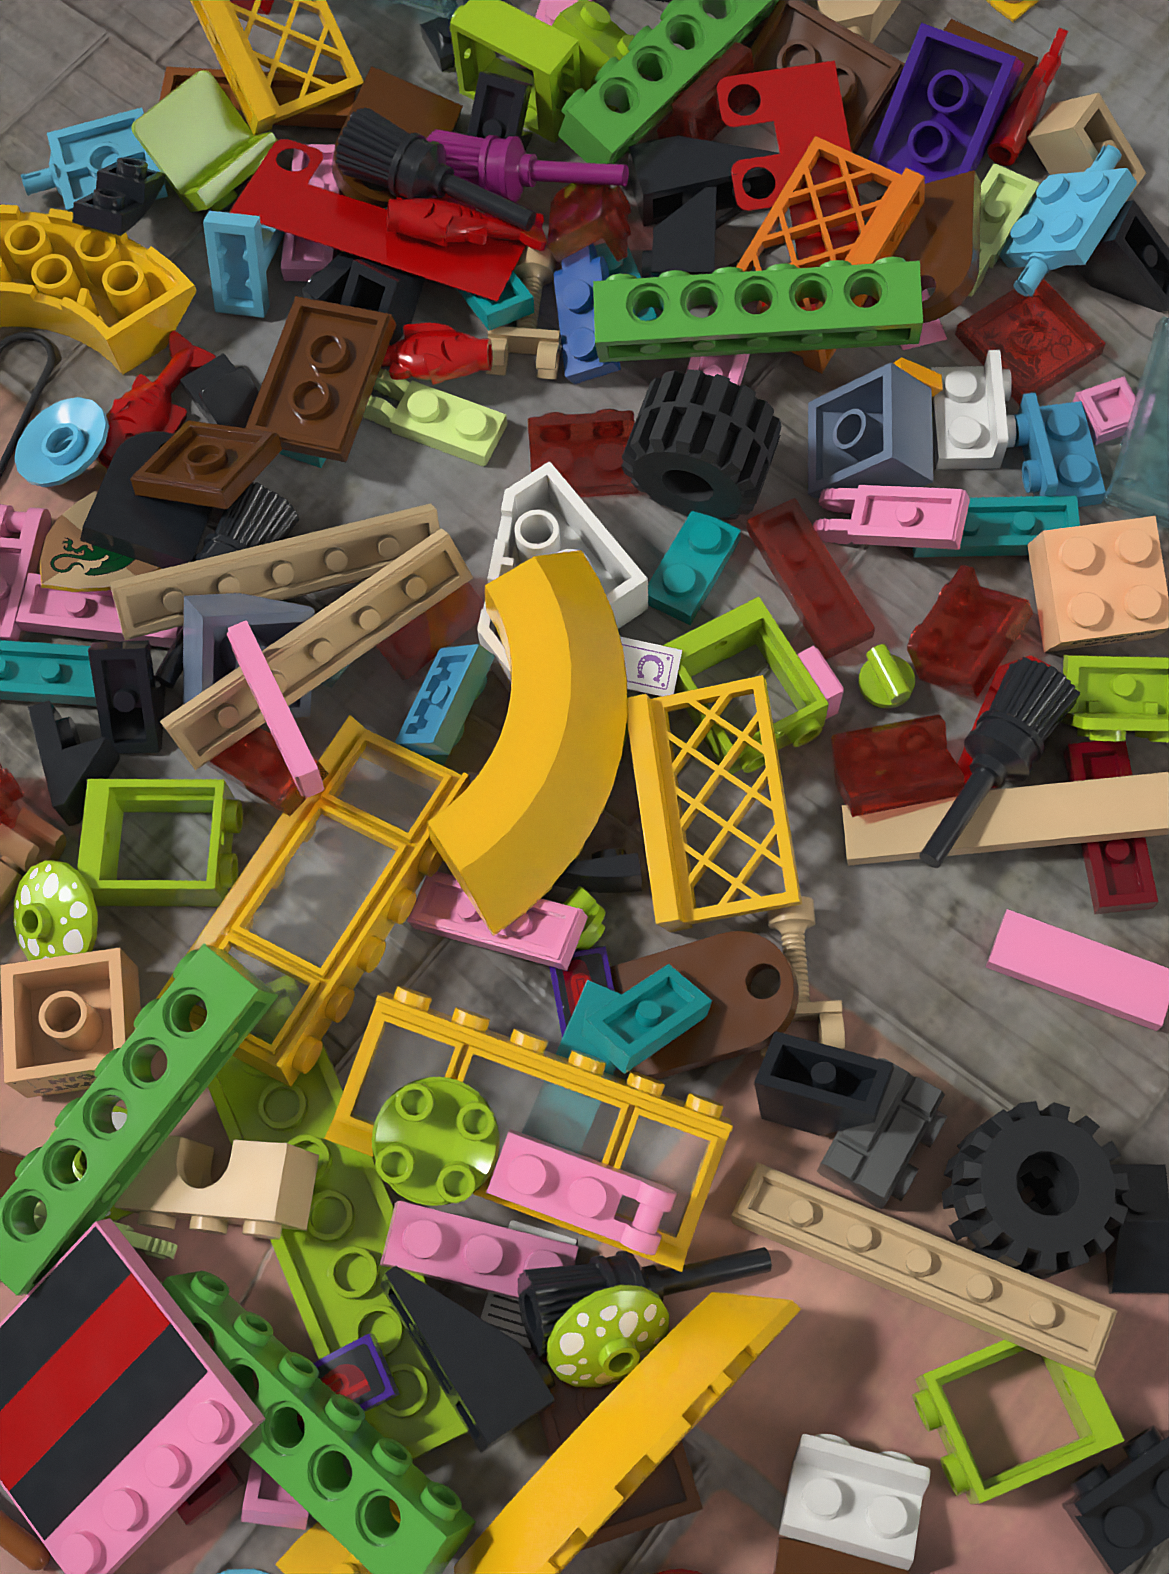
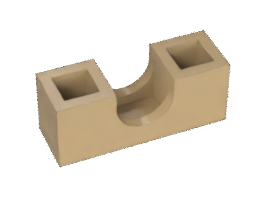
M168 1136L115 1203V1208L139 1214L137 1225L174 1230L176 1219L190 1220V1230L226 1235L228 1224L244 1225L242 1231L244 1235L265 1239H280L282 1228L307 1231L319 1155L288 1143L233 1140L229 1165L223 1176L213 1184L211 1180V1165L215 1148L181 1136Z

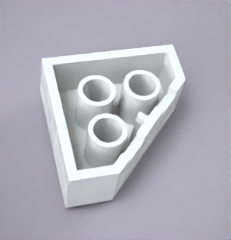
M550 461L505 490L498 537L494 542L487 578L488 583L534 556L582 550L601 582L613 610L618 629L648 609V578ZM484 603L477 628L479 642L482 647L495 656L490 668L511 694L512 681L505 649L496 627L486 612V604Z

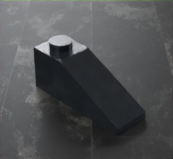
M674 136L660 140L653 139L641 144L628 146L629 181L643 227L661 223L705 187H717L716 211L737 206L731 174L732 166L739 160L776 155L779 152L683 136ZM752 168L743 177V189L752 198L764 199L774 191L775 178L765 168Z
M394 1266L384 1273L380 1287L481 1453L544 1412L555 1401L549 1391L554 1387L553 1378L545 1363L536 1353L528 1356L518 1341L401 1268Z

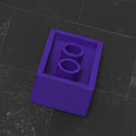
M921 23L868 160L901 175L905 168L913 170L925 176V184L972 170L976 171L1005 114L1025 64L1016 56Z

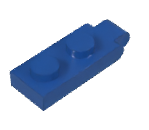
M591 240L561 250L562 269L554 272V284L565 377L573 384H577L619 371L621 366L620 361L599 363L595 346L593 281H603L609 277L607 262L603 256L597 257L595 245Z

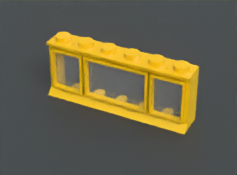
M351 715L348 716L316 763L325 790L308 798H305L304 795L301 796L299 790L296 792L187 952L188 954L192 950H199L203 943L225 950L279 995L232 1056L289 1087H292L300 1072L306 1074L313 1068L321 1054L323 1047L321 1039L333 1021L339 1023L346 1016L354 1000V987L364 972L371 973L379 964L386 948L384 940L395 923L402 924L410 915L416 901L415 891L424 877H432L441 866L443 858L430 840L427 821L447 808L470 785L469 774L463 772L461 775L364 728ZM173 974L166 983V985L163 987L157 998L160 999L161 996L165 993V991L169 988V986L173 983V981L175 980L173 978ZM203 1000L197 1002L190 1012L189 1021L194 1031L204 1024L207 1017V1007Z
M397 986L394 995L388 992L377 995L376 1004L335 1116L324 1139L373 1157L372 1133L374 1123L380 1109L395 1091L407 1083L426 1077L456 1079L471 1086L487 1101L496 1117L499 1128L500 1145L497 1161L490 1176L473 1193L474 1195L682 1272L692 1237L727 1139L733 1128L731 1119L721 1115L724 1105L694 1093L688 1094L686 1102L662 1094L665 1087L663 1082L637 1072L630 1071L627 1080L605 1073L604 1070L607 1062L580 1051L572 1050L569 1059L546 1051L548 1040L514 1028L511 1037L487 1029L490 1022L489 1018L463 1008L455 1007L452 1016L429 1008L432 1001L430 996L406 987ZM509 1130L518 1131L674 1190L677 1195L671 1212L663 1213L657 1232L662 1237L656 1254L649 1255L638 1252L618 1241L486 1193ZM622 1195L615 1215L633 1222L640 1202Z

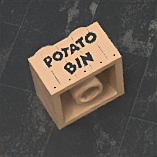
M1156 516L1045 530L1027 544L1044 653L1149 639L1169 630V597Z
M121 948L0 965L4 1083L26 1098L88 1089L96 1080L94 1072L100 1061L112 1050L121 1048L136 1029L134 1021L141 1011L138 966Z

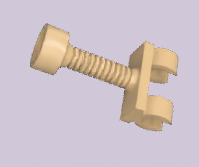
M526 246L518 260L514 273L533 295L535 313L518 319L516 327L500 326L488 331V338L491 339L493 348V365L491 371H486V374L505 376L509 353L537 355V378L557 379L561 354L560 331L537 329L542 287L553 281L557 258L550 249L546 248L545 251H538Z
M801 896L802 905L767 911L768 926L770 929L780 931L783 942L782 952L791 963L798 981V1005L792 1022L818 1020L819 1043L845 1049L842 1000L811 1002L809 999L810 993H808L809 987H807L809 986L807 981L808 970H806L807 964H805L807 963L805 958L806 944L803 934L805 929L815 925L814 900L810 897ZM769 1046L760 1050L761 1057H765Z

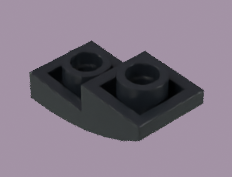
M130 157L118 158L117 162L97 171L96 189L94 192L74 202L72 223L119 236L123 235L135 226L152 206L165 183V173L148 169V163L140 159Z
M617 848L597 851L591 855L589 860L580 861V855H578L576 860L574 859L553 885L576 890L581 886L587 892L596 893L642 891L638 853L626 854L625 850Z

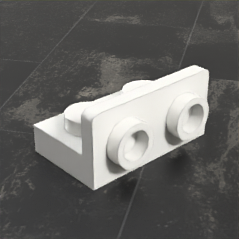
M989 350L984 366L931 367V370L942 374V391L932 397V428L936 470L1000 468L1006 448L1014 447L1016 439L1015 416L1006 415L1005 401H1009L1011 396L1010 369H1002L1000 350Z
M803 1434L792 1462L779 1534L909 1571L914 1561L922 1497L929 1485L931 1470L928 1467L915 1464L911 1458L898 1452L884 1451L877 1454L852 1447L845 1439L836 1435L818 1434L812 1436Z

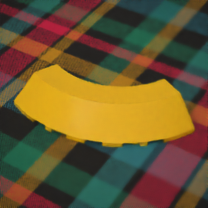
M0 205V327H30L66 335L99 352L122 375L167 347L170 332L176 330L197 292L195 285L174 263L152 246L147 249L128 238L127 233L119 236L72 223L73 212L50 208L49 214L21 212L18 205Z
M582 550L534 556L485 585L486 612L497 629L510 668L512 684L508 713L497 744L479 775L447 808L427 821L430 840L492 936L498 934L532 908L535 903L552 889L553 884L574 859L576 860L610 797L622 756L627 723V675L623 646L613 610L599 578Z
M711 1292L626 1376L534 1474L455 1564L454 1574H560L591 1540L593 1535L634 1493L687 1433L698 1424L799 1313L801 1308L790 1299Z

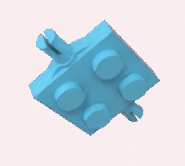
M142 107L48 132L47 137L51 149L49 168L21 174L27 195L30 196L34 193L57 188L63 197L66 211L73 212L74 202L93 193L96 189L97 171L117 162L118 158L130 157L140 159L148 163V169L161 172L132 133L133 122L144 114ZM165 183L156 199L168 196Z
M1104 145L1091 167L1087 168L1084 172L1049 175L1039 185L1036 196L1023 216L1011 228V236L1000 253L1001 259L1008 268L1025 267L1013 284L1018 293L1031 297L1045 274L1051 270L1065 265L1086 264L1137 184L1128 168L1114 169L1122 158L1121 152L1111 145H1107V147Z

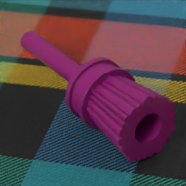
M436 129L435 132L432 131V135L429 134V137H427V140L430 142L436 141L444 145L446 165L453 167L454 175L515 203L520 199L525 187H534L537 182L626 186L628 182L629 171L627 165L538 160L535 154H526L523 143L517 136H509L503 139L496 135H489L484 139Z

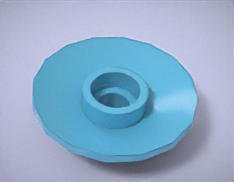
M81 397L60 400L42 410L27 425L18 440L14 456L17 471L30 484L45 488L64 484L79 476L96 460L106 443L109 424L105 411L93 400Z

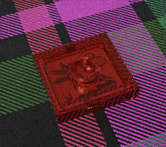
M1044 278L1036 288L1033 296H1023L1014 288L957 324L955 336L983 366L985 365L989 350H1000L1002 369H1010L1011 397L1019 405L1024 394L1036 393V396L1042 394L1102 355L1106 345Z

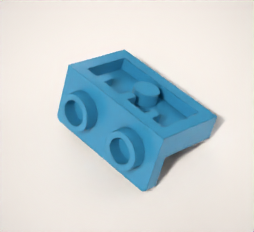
M1036 393L1024 394L1018 413L1014 414L1016 421L1014 445L1015 447H1022L1025 459L1022 465V480L1025 491L1033 493L1034 496L1044 497L1077 495L1078 507L1102 504L1106 491L1082 401L1039 407Z
M480 644L440 648L394 743L444 766L452 748L460 741L464 733V722L475 699L483 692L486 686V675L495 656Z

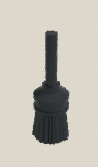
M365 107L364 109H357L356 112L353 111L350 120H348L343 128L342 135L339 136L335 163L338 164L337 166L342 170L343 175L389 188L390 193L399 198H431L433 195L443 198L445 195H448L527 232L531 230L535 223V211L454 175L453 167L446 165V150L443 144L436 141L430 142L423 135L416 132L409 134L370 108L367 109Z
M252 482L228 509H224L215 533L206 536L202 551L195 555L193 561L283 540L300 520L297 517L298 514L285 498L280 497L276 492L265 488L258 482ZM182 626L154 675L158 683L168 688H174L183 672L184 626Z
M1022 657L1021 660L1018 659L1014 664H1010L989 710L981 714L977 720L976 729L970 731L964 740L965 749L973 759L969 766L972 775L920 852V859L927 865L934 868L941 866L992 786H1000L1004 779L1020 782L1028 778L1032 772L1033 763L1037 762L1045 751L1043 742L1077 703L1076 700L1080 692L1055 667H1048L1045 663H1038L1034 660L1032 662L1026 657Z
M765 1247L686 1264L683 1266L682 1272L672 1268L658 1271L654 1265L642 1267L632 1253L622 1250L616 1252L615 1256L605 1258L603 1255L592 1257L589 1264L524 1269L517 1279L521 1321L531 1349H533L537 1356L541 1357L547 1354V1341L556 1322L574 1304L596 1291L618 1285L643 1286L658 1294L663 1302L664 1296L770 1272L772 1268L770 1254Z

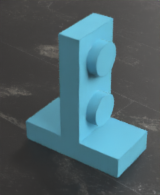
M209 211L203 221L215 312L265 318L270 307L266 270L285 232L262 225L260 216Z

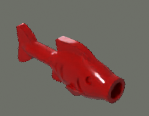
M1062 28L1058 29L1050 50L1044 54L1028 83L1018 92L1008 106L987 150L990 159L1002 166L1012 165L1026 145L1028 135L1036 126L1047 90L1061 65V56L1069 31Z
M455 198L389 199L386 231L398 232L444 247H449V243L467 241L476 244H486L487 237L519 240L538 251H545L547 243L542 228L544 222V215L536 214L535 223L531 230L527 232L494 216H487L477 211V208Z
M440 323L406 324L403 327L404 339L388 346L381 367L390 366L389 374L393 380L413 377L419 380H430L432 385L478 371H491L493 365L492 342L490 338H476Z
M171 331L169 336L170 362L154 382H151L143 374H139L132 384V390L126 392L120 399H114L112 408L106 414L109 424L106 443L96 459L108 469L117 448L128 438L140 433L154 431L175 434L187 418V410L172 404V393L181 383L180 379L185 377L188 372H193L216 358V355L193 345L177 331Z

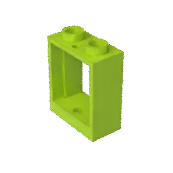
M469 0L465 5L458 7L450 22V32L452 35L459 93L474 100L479 72L482 71L492 72L532 84L524 127L556 143L560 138L558 133L565 118L561 110L573 93L581 88L579 40L502 0ZM495 51L532 70L534 77L497 58Z
M759 596L662 645L682 650L674 690L675 693L698 689L691 677L756 644L798 709L795 713L773 724L777 750L791 743L794 747L805 745L822 732L829 703ZM702 704L704 707L711 710L708 704ZM692 707L685 708L698 728L706 716ZM716 723L704 738L719 764L734 745L724 729ZM758 731L752 739L762 745L761 734ZM747 745L728 772L734 774L741 769L745 773L753 772L765 765L764 755Z
M88 779L77 871L82 874L90 887L95 905L219 907L228 894V888H232L238 879V858L236 853H232L233 833H240L242 830V802L234 797L225 779ZM124 812L212 813L206 881L117 880Z
M1002 1340L915 1378L920 1391L912 1394V1398L927 1431L930 1432L937 1429L948 1454L940 1457V1462L956 1496L965 1493L970 1504H981L1125 1441L1095 1377L1093 1378L1042 1356L1079 1438L986 1479L982 1478L942 1385L1026 1349L1007 1340Z

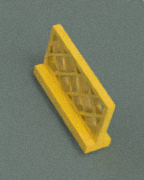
M190 0L254 136L272 129L273 124L362 87L364 81L326 0H285L293 4L285 26L257 14L262 0H255L252 11L231 3L230 0ZM298 7L319 16L323 25L319 41L291 29ZM238 18L247 21L245 31ZM253 24L282 36L274 59L252 49L248 38ZM326 35H328L333 47L324 44ZM287 39L315 51L308 73L279 62ZM323 54L339 61L347 79L330 84L313 77L319 55ZM260 65L270 69L267 78ZM275 71L304 83L298 99L279 106L270 87ZM308 86L318 89V91L306 95Z
M764 676L751 677L653 699L647 694L628 697L627 724L656 924L669 932L691 929L692 924L802 905L771 707ZM754 694L757 712L743 732L720 717L732 698ZM716 702L711 708V710L707 709L702 705ZM692 707L706 717L688 742L685 743L671 734L668 712ZM715 723L738 738L719 766L696 751ZM759 728L762 745L752 739ZM673 744L682 749L676 759L674 757ZM747 745L764 755L766 765L765 770L752 788L728 772ZM691 756L714 771L695 799L679 789L677 775ZM723 778L747 794L728 821H725L704 806ZM767 784H769L771 801L761 795ZM681 799L690 804L684 815ZM756 800L773 811L775 825L761 845L737 829V826ZM699 812H702L723 827L704 855H701L687 845L685 832ZM732 834L756 850L737 878H734L712 862ZM777 840L780 858L770 852V849ZM689 854L699 861L692 872ZM766 857L782 868L786 892L760 896L745 886V884ZM707 868H710L732 884L718 905L697 908L694 887ZM740 891L751 897L750 899L734 901Z

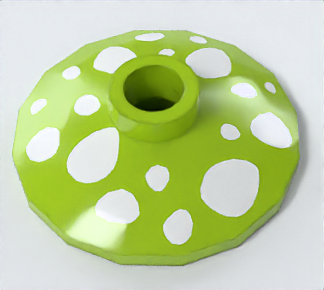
M43 861L32 866L19 882L14 898L13 924L18 944L28 961L93 951L97 939L98 913L93 893L82 874L66 862Z
M618 1285L596 1291L574 1304L556 1322L547 1341L548 1363L559 1380L575 1387H601L622 1381L667 1336L669 1332V1313L659 1295L643 1286Z

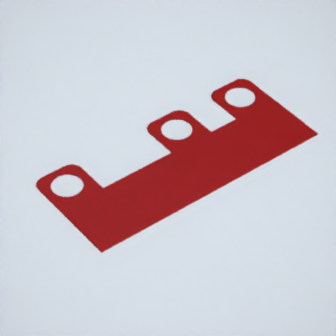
M835 60L728 76L718 82L717 95L721 117L727 126L740 127L774 121L779 154L739 160L732 166L731 174L735 198L741 209L752 211L773 207L815 136L851 152ZM747 84L759 92L761 102L756 112L751 115L742 116L731 110L728 105V95L735 86ZM819 157L810 172L814 185L842 177L839 165L822 157ZM752 168H765L774 176L775 189L770 196L764 199H755L744 191L742 185L743 177ZM848 169L849 174L855 173ZM804 182L801 189L807 188L806 182ZM856 185L853 188L858 204L861 206L858 186ZM846 189L818 197L823 217L852 209ZM811 200L789 207L792 227L817 220ZM856 221L827 229L833 249L855 243L860 235ZM821 231L795 239L798 260L827 252ZM869 295L862 308L872 307L878 302ZM819 302L811 304L812 311L815 310Z
M281 139L273 144L229 212L260 216L262 225L494 301H498L526 247L519 240H500L492 237H487L486 244H476L467 241L449 243V247H444L398 232L386 231L387 209L308 184L323 160V153L317 148L289 139ZM298 149L308 155L310 162L302 170L288 171L278 165L276 158L284 150Z

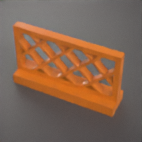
M815 136L736 267L744 272L751 271L753 266L755 271H762L758 258L763 250L782 243H786L791 263L788 264L795 265L797 268L820 267L823 263L843 259L852 265L874 264L879 259L892 257L925 202V176L908 168H905L901 175ZM819 157L838 164L842 177L814 185L810 172ZM848 169L855 173L849 174ZM872 180L888 187L881 200L859 206L853 186ZM804 182H806L807 188L801 189ZM846 189L852 209L823 217L818 197ZM811 200L817 220L788 228L784 215L789 207ZM871 216L865 225L863 218ZM856 221L860 232L856 242L833 249L827 229ZM780 223L781 231L775 232ZM821 231L827 252L797 261L792 240ZM857 295L851 300L855 305L862 307L869 295ZM805 298L799 301L797 305L800 308L804 307L806 311H812L811 304L819 302L815 310H818L823 306V303L816 298ZM766 303L761 308L760 314L770 308ZM837 349L790 352L803 357L805 366L822 374Z

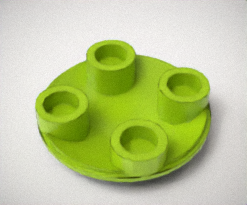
M426 1077L402 1086L384 1103L373 1127L372 1151L378 1175L399 1195L423 1205L440 1206L465 1201L490 1176L499 1153V1128L496 1117L487 1101L471 1086L448 1077Z

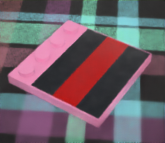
M110 1218L96 1221L0 1323V1484L65 1574H113L266 1419Z

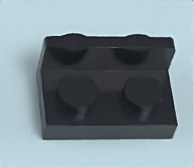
M1153 1425L1130 1439L1122 1446L1128 1455L1126 1459L1109 1471L1101 1462L1081 1474L1070 1483L1076 1494L1061 1504L1109 1574L1121 1573L1169 1538V1430L1163 1431L1160 1434Z

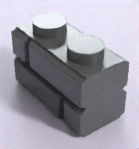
M879 1057V1059H881V1060L888 1061V1060L885 1059V1058H880V1057ZM894 1064V1071L875 1122L838 1131L817 1172L838 1186L848 1189L852 1194L876 1208L882 1209L890 1196L902 1201L919 1168L908 1162L919 1142L929 1148L932 1146L947 1118V1115L937 1110L945 1094L942 1090L919 1077L910 1075L908 1071Z

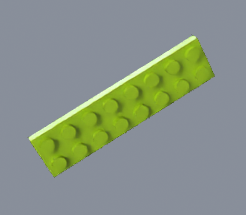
M284 976L267 984L279 996L250 1032V1034L269 1044H272L303 996L297 981L289 976ZM324 1043L321 1054L313 1068L306 1074L300 1072L292 1087L231 1056L208 1085L231 1145L233 1146V1140L288 1143L319 1155L307 1231L282 1228L280 1239H270L318 1359L320 1360L369 1333L375 1334L400 1395L365 1412L364 1419L383 1437L391 1438L402 1444L410 1452L413 1461L468 1434L467 1429L380 1287L384 1273L391 1269L390 1267L380 1265L395 1206L384 1181L377 1173L375 1160L372 1156L324 1139L344 1091ZM407 1272L428 1285L425 1276Z

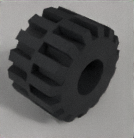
M687 369L686 374L676 370L666 372L662 378H655L649 385L621 457L624 460L622 468L624 474L632 478L631 483L639 491L647 493L650 496L649 499L659 505H665L674 509V512L688 516L691 511L727 521L738 519L739 514L748 515L752 512L755 504L758 502L781 437L780 431L782 427L780 419L773 416L774 409L767 401L755 397V391L745 385L739 386L731 382L728 377L719 374L715 376L706 375L701 370Z
M1037 1101L1019 1103L1008 1112L1003 1109L969 1133L957 1145L960 1151L948 1160L943 1175L952 1179L951 1186L942 1191L943 1209L955 1208L958 1220L950 1224L949 1228L956 1241L968 1236L975 1245L972 1250L973 1252L1039 1279L1051 1277L1089 1262L1088 1258L1104 1252L1115 1240L1108 1232L1124 1224L1128 1210L1127 1207L1115 1203L1117 1196L1129 1191L1127 1173L1113 1174L1110 1162L1121 1156L1114 1142L1110 1141L1100 1146L1092 1137L1100 1127L1087 1115L1072 1123L1068 1121L1070 1107L1055 1102L1043 1110L1038 1109ZM1030 1186L1036 1196L1029 1203L1025 1204L1019 1193L1025 1187Z

